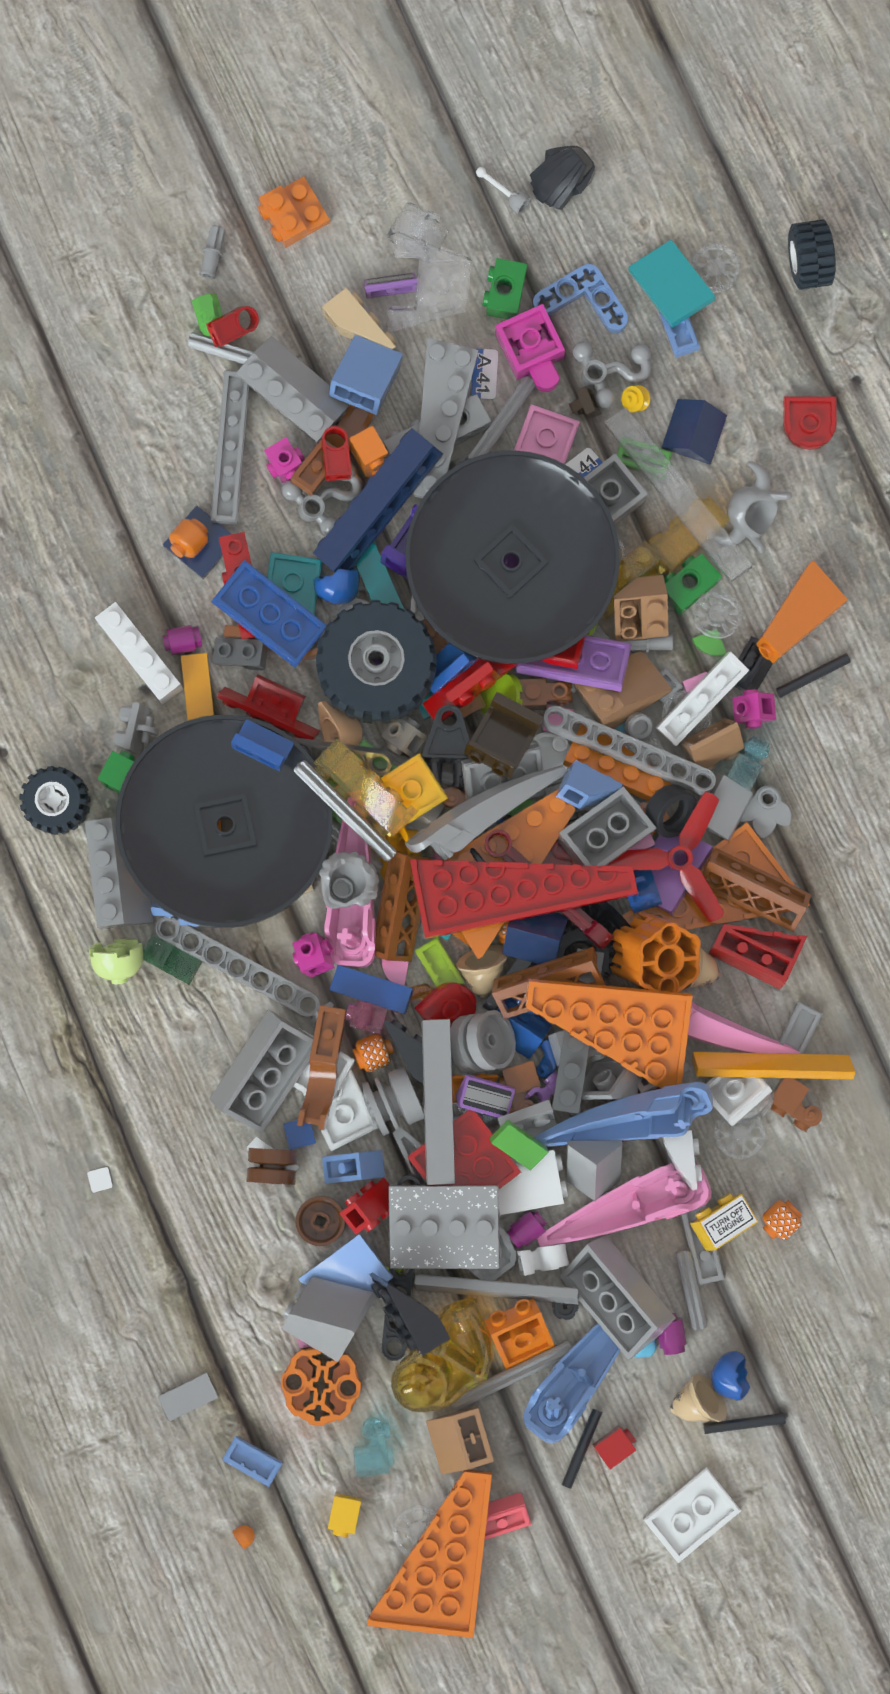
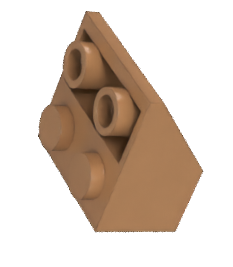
M663 575L637 577L614 596L616 641L668 636V595Z
M478 1405L426 1421L441 1474L468 1470L494 1462Z

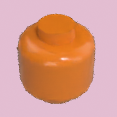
M183 519L169 535V540L172 544L170 548L173 553L180 558L183 556L194 558L208 543L207 528L197 519Z

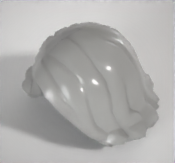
M344 851L339 854L334 853L329 859L323 861L319 875L321 876V889L325 905L331 909L351 907L356 904L364 906L368 905L371 899L377 897L379 878L376 874L375 866L366 861V856L358 855L355 851L351 853Z

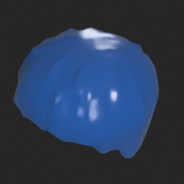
M354 568L352 570L338 569L332 576L316 577L313 579L315 592L328 603L345 604L352 602L357 597L359 589L358 570Z
M738 1351L727 1352L715 1363L711 1371V1384L717 1394L733 1400H742L749 1392L750 1385L746 1379L748 1373L746 1359L742 1353Z

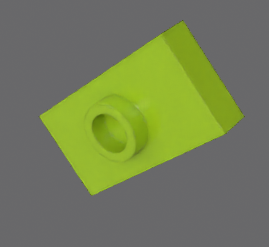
M438 937L415 950L436 987L447 982L465 983Z

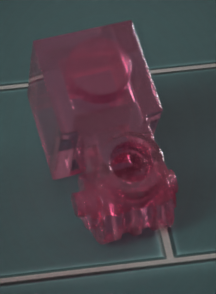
M356 1000V1004L349 1003L345 1019L351 1021L349 1025L351 1028L381 1035L388 1009Z

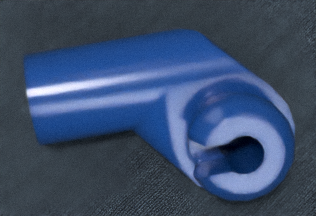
M549 1039L540 1043L544 1054L541 1062L536 1067L537 1075L540 1078H548L557 1068Z

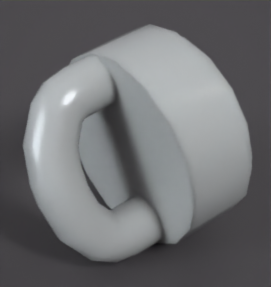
M641 712L631 714L624 725L627 734L638 740L648 737L653 728L650 717Z

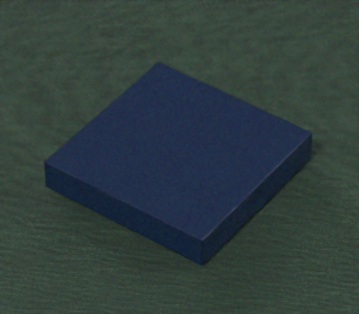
M196 505L185 519H197L207 528L208 543L194 558L185 556L180 558L174 554L170 548L172 544L169 538L163 543V547L204 579L223 557L219 537L231 535V533L220 524L211 523V517Z

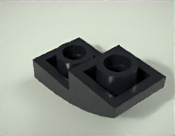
M607 901L580 907L611 935L616 929L621 930L623 926L631 927L623 916ZM612 940V941L610 942V945L613 946L612 943H614V942H616V941Z

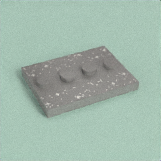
M499 1185L389 1186L390 1268H500Z

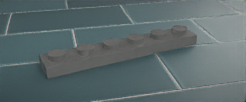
M596 952L598 955L597 967L601 974L604 953ZM591 971L581 974L578 978L579 981L585 983L595 981ZM564 1030L552 1110L579 1114L590 1046L573 1037L566 1030Z

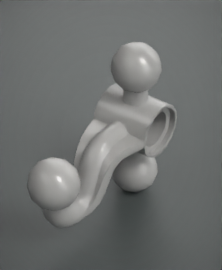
M579 342L573 347L572 353L574 358L584 365L581 382L584 387L596 390L595 402L601 408H609L615 402L614 392L604 385L606 375L618 372L629 382L640 383L646 380L651 373L649 361L651 352L646 345L639 344L631 350L632 361L641 366V370L637 373L621 362L614 361L604 364L600 360H592L593 349L587 342ZM596 371L599 373L600 378L592 379L588 376V372Z
M351 463V479L342 480L345 482L349 481L352 484V488L349 491L336 487H326L317 495H308L306 497L302 493V489L289 480L283 484L282 494L287 500H295L299 504L298 515L303 521H317L320 524L321 532L327 536L337 519L331 516L327 517L323 513L325 509L324 502L329 497H334L341 501H352L361 493L362 483L356 474V467ZM313 503L317 507V514H309L305 509V504Z

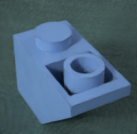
M575 760L565 773L556 797L582 809L600 804L621 789L623 784L610 776L596 771L589 765Z

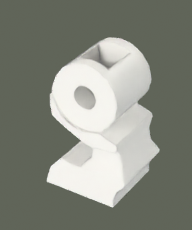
M566 1243L536 1247L535 1250L525 1249L516 1251L519 1273L522 1276L534 1274L535 1270L548 1271L570 1265L566 1252Z

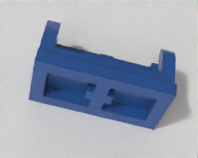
M634 870L639 894L628 896L633 912L637 913L662 905L652 870Z

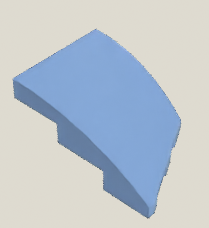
M359 1233L344 1246L301 1276L299 1280L307 1285L313 1276L373 1292L370 1285L374 1282L369 1274L373 1272L387 1282L393 1276Z

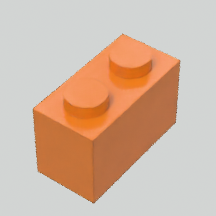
M373 425L350 437L351 452L365 477L375 475L388 456V451Z

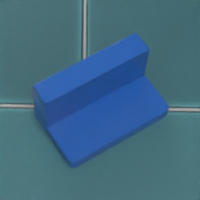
M450 643L447 644L436 654V673L430 690L433 694L438 693L448 683L474 665L479 658L468 655Z
M246 720L239 734H235L231 741V746L233 749L280 772L294 743L250 720Z
M511 997L504 1000L508 1009L519 1006ZM526 1012L507 1019L514 1031L515 1050L530 1059L552 1024L538 1015L534 1016Z

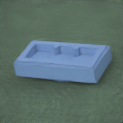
M659 312L675 358L700 350L690 318L672 328Z
M237 1435L222 1459L224 1462L270 1487L283 1464V1461Z

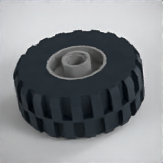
M371 600V603L362 604V602L353 604V608L347 611L343 609L337 614V618L333 622L330 621L327 624L325 632L318 642L316 667L318 679L325 696L330 699L331 704L337 710L340 709L349 718L361 719L363 723L372 724V722L381 721L383 724L391 722L392 719L398 717L401 719L407 716L408 712L417 709L422 704L425 696L429 694L436 673L437 658L435 644L432 636L427 631L426 625L422 620L419 621L415 617V613L409 609L399 608V604L394 602L385 604L381 603L380 600ZM380 659L383 663L375 666L370 661Z

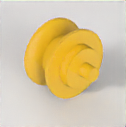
M642 385L629 386L622 393V405L629 412L644 411L650 404V393Z

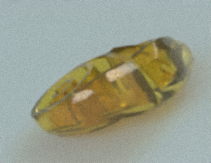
M477 1298L455 1301L441 1309L439 1318L450 1337L448 1341L424 1356L413 1350L397 1364L392 1374L391 1388L396 1400L404 1408L412 1412L425 1413L440 1410L456 1403L469 1389L487 1380L494 1351L491 1336Z

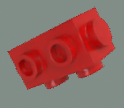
M382 1178L376 1184L371 1180L360 1189L361 1196L356 1192L345 1201L347 1207L339 1214L356 1235L364 1228L369 1232L380 1223L379 1216L382 1219L389 1216L390 1184L385 1178Z

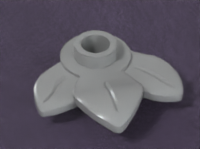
M763 786L758 789L755 797H752L740 822L752 821L756 834L764 839L773 832L776 824L781 826L790 825L791 811L781 801L780 792L775 787ZM764 795L772 797L770 804L763 802Z

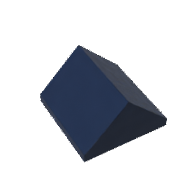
M678 399L661 449L711 465L727 415L706 400Z
M552 912L509 921L502 954L536 964L557 959L568 918L565 915Z

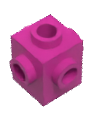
M287 437L264 450L269 461L266 464L267 469L273 478L278 476L282 483L291 480L292 475L305 460L299 447L293 448Z
M753 689L743 691L742 696L733 697L735 722L746 725V729L761 728L764 722L776 720L774 694L761 693L759 690Z
M307 933L302 935L300 940L292 943L295 950L293 952L294 962L305 975L312 978L335 968L331 957L333 948L327 938L325 939L317 933Z

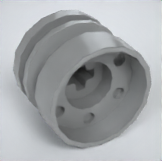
M404 1066L388 1073L390 1085L384 1087L378 1077L374 1079L378 1088L375 1092H372L368 1082L362 1084L367 1110L373 1123L378 1127L383 1136L389 1134L386 1121L391 1120L395 1130L399 1129L398 1116L403 1115L409 1125L424 1119V1113Z

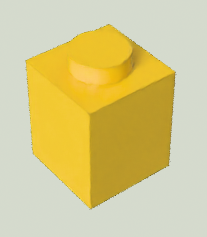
M335 1493L328 1529L333 1530V1535L349 1537V1533L355 1534L362 1498Z

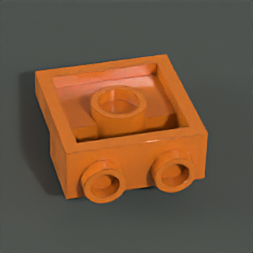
M304 176L284 188L280 185L259 197L260 205L257 209L264 221L267 219L273 226L270 228L273 237L277 242L282 241L285 248L330 223L328 215Z
M534 1298L530 1300L521 1299L516 1302L513 1308L504 1312L497 1310L490 1315V1318L484 1320L506 1370L555 1347Z

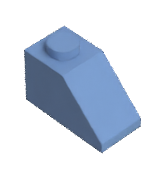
M382 1150L322 1157L325 1184L385 1177Z

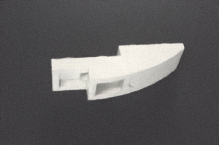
M692 1130L679 1137H662L669 1158L683 1181L691 1190H698L697 1181H702L701 1165H695L694 1155H700L698 1138L693 1139Z

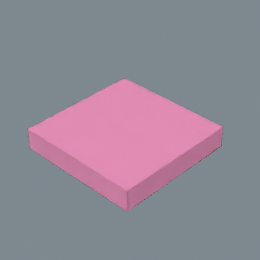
M531 404L514 451L541 454L565 464L580 421Z

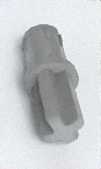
M211 226L206 248L202 250L204 258L199 275L207 279L216 278L219 258L223 257L221 249L225 229L220 226Z
M672 634L665 637L620 641L631 643V651H645L649 653V650H673Z

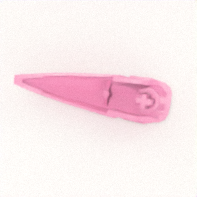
M351 790L347 802L367 821L361 790ZM342 820L335 853L339 854L344 851L351 853L355 851L358 855L366 856V861L372 863L371 847ZM371 899L370 903L364 906L356 904L351 907L331 909L326 905L327 913L324 934L325 939L327 938L333 948V953L331 954L333 962L340 966L365 968L371 965L375 958L376 941L374 899Z
M692 1002L688 1030L689 1039L744 1053L801 1054V1052L784 1043V1045H781L775 1039L734 1023Z
M670 1163L644 1176L635 1177L566 1217L537 1238L539 1246L544 1247L596 1238L642 1226L663 1218L671 1219L706 1205L711 1199L712 1191L709 1181L701 1167L702 1181H697L698 1190H691L683 1181L673 1163Z

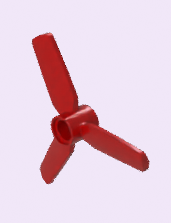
M703 793L679 834V846L671 848L668 852L659 848L627 850L609 863L608 866H633L634 870H660L669 866L671 869L679 871L680 882L707 921L714 922L724 915V911L700 869L692 865L693 855L691 850L699 845L719 803V799L712 793ZM677 850L682 851L686 856V862L682 866L676 865L672 859L674 852Z

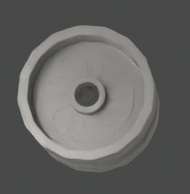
M496 1010L460 1016L452 1023L450 1028L451 1057L461 1071L467 1074L502 1069L511 1063L515 1054V1035L509 1020L504 1019L502 1013Z

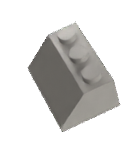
M623 786L559 832L558 842L577 865L606 866L655 831L656 827Z

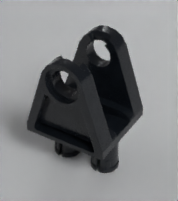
M450 704L441 707L435 716L423 749V759L441 787H443L442 765L453 764L452 788L459 789V778H462V789H465L461 761L469 759L468 755L464 754V751L470 739L461 711L456 706ZM447 711L454 712L450 717L454 718L456 723L452 726H446L441 720L442 715Z

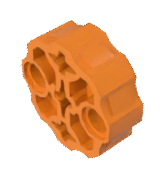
M313 1347L302 1348L291 1358L286 1371L282 1374L281 1389L284 1392L286 1406L294 1416H299L303 1420L308 1421L310 1425L324 1426L326 1423L336 1420L341 1421L351 1412L356 1399L360 1396L362 1380L359 1378L356 1367L357 1363L349 1353L344 1352L338 1361L340 1365L333 1369L332 1378H329L330 1367L334 1366L337 1361L328 1359L327 1363L323 1364L321 1358L314 1356L322 1352ZM309 1359L317 1366L316 1376H312L313 1366L308 1362ZM322 1370H324V1382L329 1383V1387L324 1388L321 1398H319V1387L314 1385V1382H318ZM289 1375H299L302 1379V1385L299 1388H291L287 1383ZM345 1380L353 1381L356 1385V1391L352 1394H345L341 1389V1383ZM314 1391L313 1401L304 1406L303 1403L310 1399V1392ZM327 1392H331L330 1402L335 1406L334 1409L326 1402ZM317 1405H321V1409L329 1413L322 1414L321 1418L318 1419L315 1413L308 1410H313Z

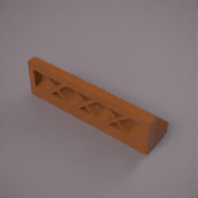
M717 848L714 849L703 872L705 879L710 872L721 876L723 883L715 884L706 880L713 893L793 932L805 913L812 895ZM739 885L745 888L747 894L739 896L733 892L732 887ZM764 897L770 901L771 906L764 908L758 905L756 899ZM788 909L796 913L794 920L790 921L782 917L780 910Z
M397 851L395 856L388 861L376 922V957L388 961L412 962L420 910L413 874L411 873L410 860H431L430 857L409 855ZM413 888L415 896L409 903L407 901V894ZM407 914H409L410 923L404 929L402 926L403 918ZM404 940V955L396 954L398 944Z
M594 947L494 979L492 995L504 1019L531 1011L526 1008L525 1003L528 979L605 986V982L597 967L598 955ZM590 971L595 981L590 983L578 980L581 974ZM513 997L521 1001L519 1006L508 1009L504 999Z

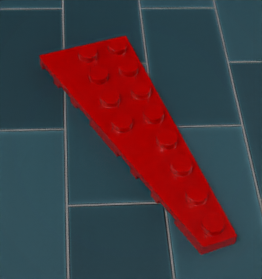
M410 860L426 939L639 894L633 866Z

